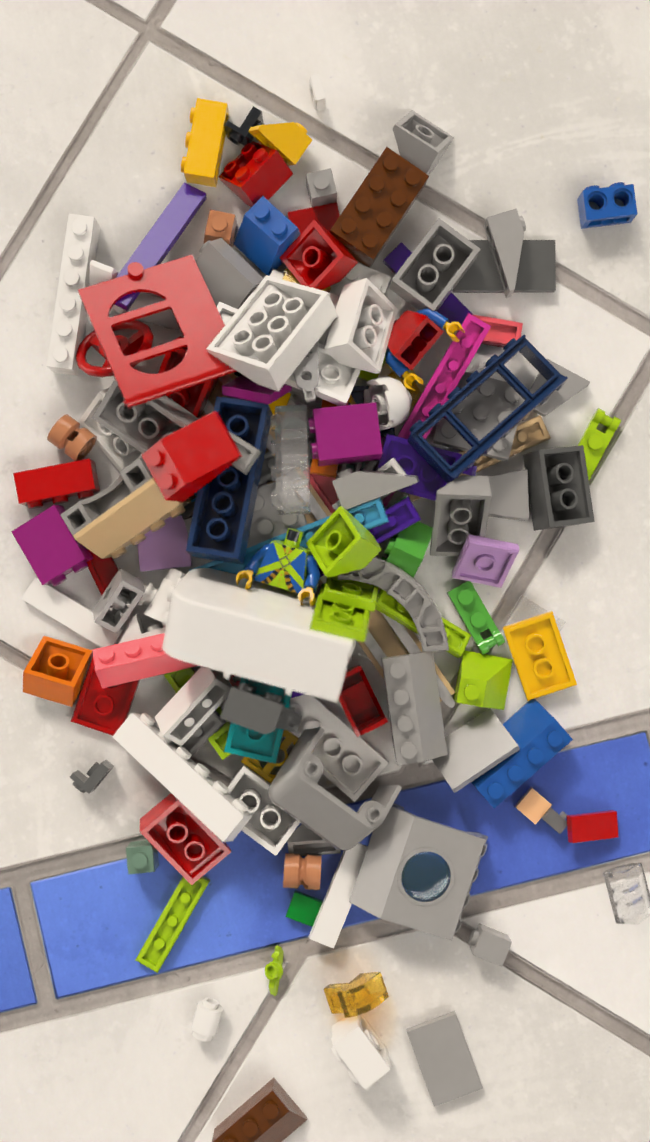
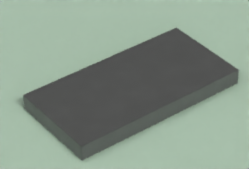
M469 240L481 250L475 262L453 289V293H504L488 240ZM523 240L516 286L513 293H554L556 291L555 240Z

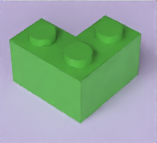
M418 521L391 537L395 540L390 539L384 552L388 554V557L382 556L381 559L397 566L414 578L432 537V527Z

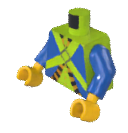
M288 528L285 542L274 540L259 549L252 556L244 571H240L237 574L236 584L238 585L241 579H248L249 581L246 583L245 589H250L252 577L255 576V581L299 593L298 599L301 606L303 600L310 597V606L312 607L316 604L314 593L317 590L320 571L314 556L311 555V551L300 546L303 532Z

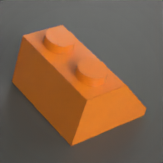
M43 636L23 672V692L72 707L82 688L93 650Z

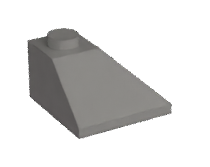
M410 111L393 127L400 156L427 175L433 171L454 139L453 136L414 111Z

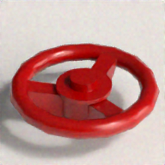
M134 320L112 327L113 332L123 329L138 331L128 339L122 335L115 336L124 356L152 348L154 335L150 327L145 323ZM93 330L82 340L77 349L75 359L78 368L89 376H114L97 335ZM91 346L106 359L102 367L92 366L87 363L86 355ZM136 363V364H133V365H130V366H131L132 368H134V367H135L137 364H139V363Z

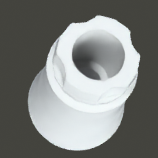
M170 568L166 578L163 579L157 593L143 614L163 623L164 615L170 608V602L167 601L169 589L171 586L176 585L178 578H183L186 574Z

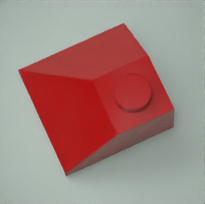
M315 219L280 257L301 285L318 290H323L340 282L358 263L347 248Z

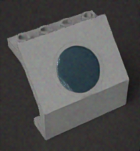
M393 804L383 823L372 833L349 902L380 919L452 941L453 936L461 927L463 910L470 901L469 892L472 883L478 877V865L487 850L486 841L488 836L478 832L458 830L421 818L403 810L404 807Z

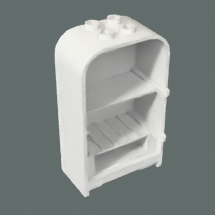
M210 568L192 569L183 578H178L175 586L170 587L167 596L170 608L169 611H166L162 624L166 627L162 649L166 654L184 662L224 672L223 678L230 679L231 674L285 688V695L291 696L293 690L334 702L338 701L348 664L351 663L357 640L310 630L316 604L312 607L310 606V597L305 598L301 606L298 599L299 593L255 581V579H252L251 588L245 589V585L249 581L248 579H241L237 585L236 574Z

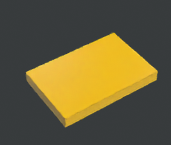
M552 611L502 627L527 701L577 685Z

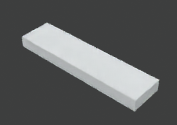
M38 577L33 579L22 597V600L101 648L115 645L124 631L120 629L118 633H115L95 623L92 610L51 585H42Z
M358 843L352 849L343 851L309 934L311 940L334 949L352 905L349 901L368 846Z

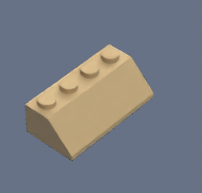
M152 478L78 531L73 537L101 559L108 557L116 559L127 552L125 548L130 544L135 546L145 540L147 532L150 530L155 532L165 526L166 523L164 521L170 516L175 518L185 512L184 506L189 504L191 500L189 498L184 502L165 500L154 478Z

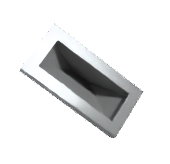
M303 824L287 840L289 853L300 854L301 856H307V854L341 853V850L330 845Z

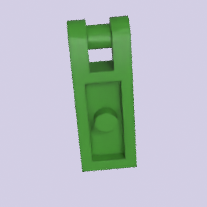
M466 581L447 592L482 655L488 653L491 647L495 645L500 646L505 643L502 634L496 627L470 581ZM488 629L491 636L483 640L480 633Z

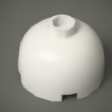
M391 377L369 380L367 384H370L369 389L364 390V403L376 402L380 431L400 425L407 418L412 403L410 392L399 380Z

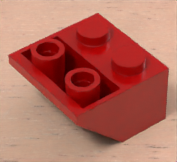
M252 141L242 148L241 153L234 161L229 162L224 167L223 172L218 177L246 205L252 207L262 196L269 200L293 175V172L277 150Z

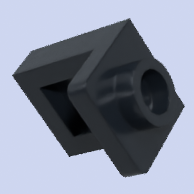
M253 106L241 127L226 121L224 126L227 138L236 145L242 144L245 146L251 143L254 136L248 131L251 127L264 125L262 111Z

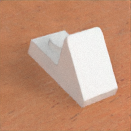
M135 614L120 643L165 633L166 627L159 623L147 627L148 632L145 633L140 614Z

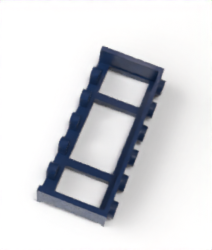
M525 335L521 336L518 340L515 338L511 339L504 346V352L500 356L494 354L485 363V369L480 373L477 370L467 378V384L462 389L456 387L447 396L449 399L443 405L440 403L435 405L428 414L430 416L424 422L418 420L409 429L411 433L408 443L447 484L457 479L465 470L468 471L478 458L483 454H487L496 442L502 437L505 438L521 420L524 421L555 390L561 389L569 378L561 375L525 338ZM518 352L547 380L533 394L505 366ZM497 371L525 401L479 441L453 414L452 410ZM443 418L472 447L452 466L423 438V435Z

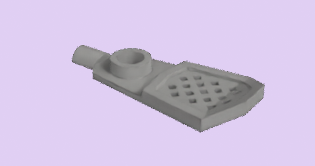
M318 341L293 372L297 387L304 391L306 402H312L316 399L314 389L319 385ZM308 375L311 379L304 380L302 379V376Z

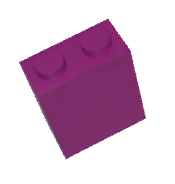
M376 402L313 409L312 417L308 418L309 433H314L315 443H311L312 458L318 460V466L381 460L383 452Z
M53 505L11 531L42 585L52 584L54 587L67 580V574L72 571L78 573L88 567L87 562L93 559L89 550L75 540L62 519L61 514L66 511L63 505Z

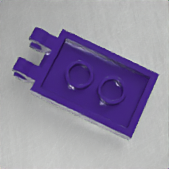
M386 434L382 448L383 454L378 462L377 470L389 460L395 458L407 475H415L419 478L418 483L397 491L436 501L437 491L446 486L447 483L408 443V439ZM432 446L450 466L462 457L460 453ZM473 465L468 471L465 470L463 474L475 476L478 466Z

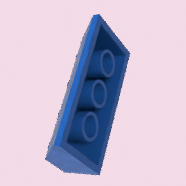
M536 699L529 700L503 723V726L518 744L520 750L471 782L494 809L573 740L558 721Z

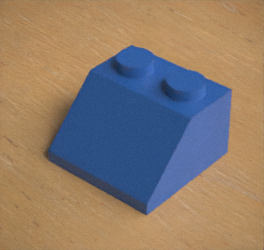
M262 196L245 213L234 241V246L265 275L270 276L273 269L277 270L283 264L280 257L301 233L295 224Z

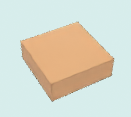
M532 787L528 789L515 805L535 825L552 806Z

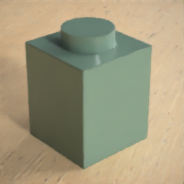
M148 840L133 841L126 847L128 874L155 872L159 866L158 850Z

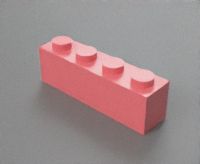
M165 633L93 649L95 671L102 688L199 665L184 662L166 654L162 649Z

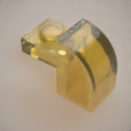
M381 972L360 973L349 983L329 984L324 988L331 1013H344L345 1018L364 1014L379 1006L389 997Z

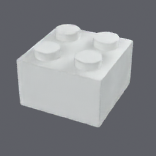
M355 1008L332 1026V1052L339 1062L343 1060L349 1067L347 1069L348 1074L356 1084L360 1082L362 1087L366 1089L391 1070L388 1049L358 1008Z

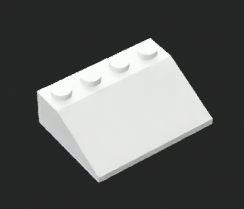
M266 275L206 349L208 353L256 384L279 391L337 317L329 292Z

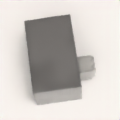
M550 807L542 816V819L559 834L567 826V821L565 820L567 814L563 811L558 814Z

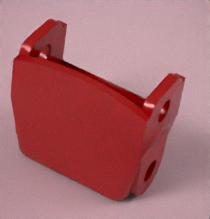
M361 665L347 669L339 701L358 737L384 725L388 720Z

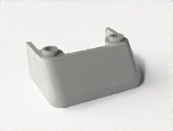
M321 727L304 729L269 786V799L273 804L336 849L350 850L383 823L402 787L399 785H379L371 801L363 803L358 812H355L317 784L323 774V764L318 757L312 754V751L325 730Z

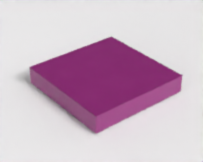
M244 375L222 385V395L264 404H271L292 390V386L284 384L279 391L258 385Z

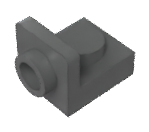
M107 760L100 764L96 762L86 773L89 778L77 770L70 776L74 781L72 784L79 791L90 794L99 786L114 766Z

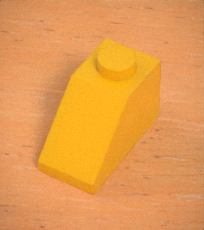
M295 122L259 125L251 127L248 131L262 145L277 150L288 166L296 165L312 142V139L307 135V130L301 124Z

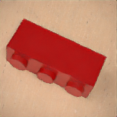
M90 458L13 473L18 502L21 505L28 506V509L43 507V503L53 501V504L69 502L68 498L78 496V499H87L93 496V493L100 492L96 465Z

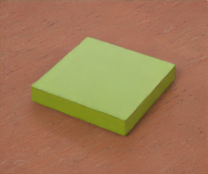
M338 575L327 577L322 600L374 612L377 603L378 587L360 581L338 580Z

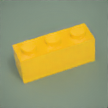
M197 98L196 107L191 108L190 123H192L191 132H187L185 147L188 148L187 157L183 156L181 161V172L184 173L187 183L217 187L226 137L224 125L229 120L227 103Z

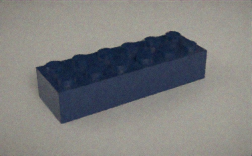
M217 396L214 411L218 412L227 430L258 449L261 454L247 475L230 465L197 491L186 551L192 557L244 565L273 413L269 404Z

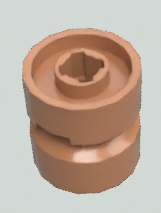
M66 414L52 427L47 440L58 449L65 448L67 456L74 461L83 460L92 450L97 441V436L85 427L80 429V423Z
M285 853L283 888L298 889L300 885H303L305 889L320 890L322 855L307 854L305 858H302L300 854Z

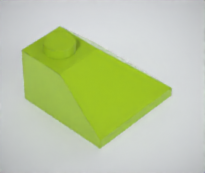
M341 505L306 542L324 575L328 578L365 568L382 550L373 535Z
M464 650L459 664L453 697L454 701L478 707L504 710L513 659L487 654L482 655V653Z

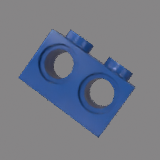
M618 182L604 188H600L598 185L589 186L582 190L577 199L581 229L631 223L638 214L634 184L625 185L623 182ZM614 199H620L624 206H618ZM589 202H595L599 209H592Z

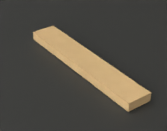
M541 415L517 425L509 458L551 438ZM461 451L459 453L463 456L466 453V451ZM481 456L474 463V466H478L476 473L501 462V460ZM408 494L412 502L422 498Z

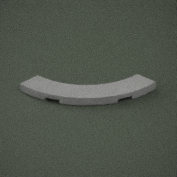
M374 557L365 568L338 575V580H353L375 585L385 590L405 607L418 630L422 652L449 651L447 633L439 610L425 589L405 571L387 561Z

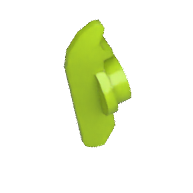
M278 945L271 956L273 961L265 967V975L270 979V994L274 996L278 993L279 981L283 975V949Z

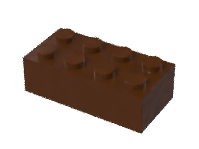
M386 147L331 228L330 233L347 248L358 262L371 268L425 187L429 175Z

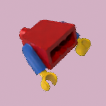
M429 308L416 312L406 310L399 319L394 321L385 360L400 378H404L403 382L406 388L416 392L412 387L414 380L423 385L422 378L409 373V370H413L443 334V329L446 330L452 341H460L453 334L457 330L465 333L459 322L449 323L448 318Z

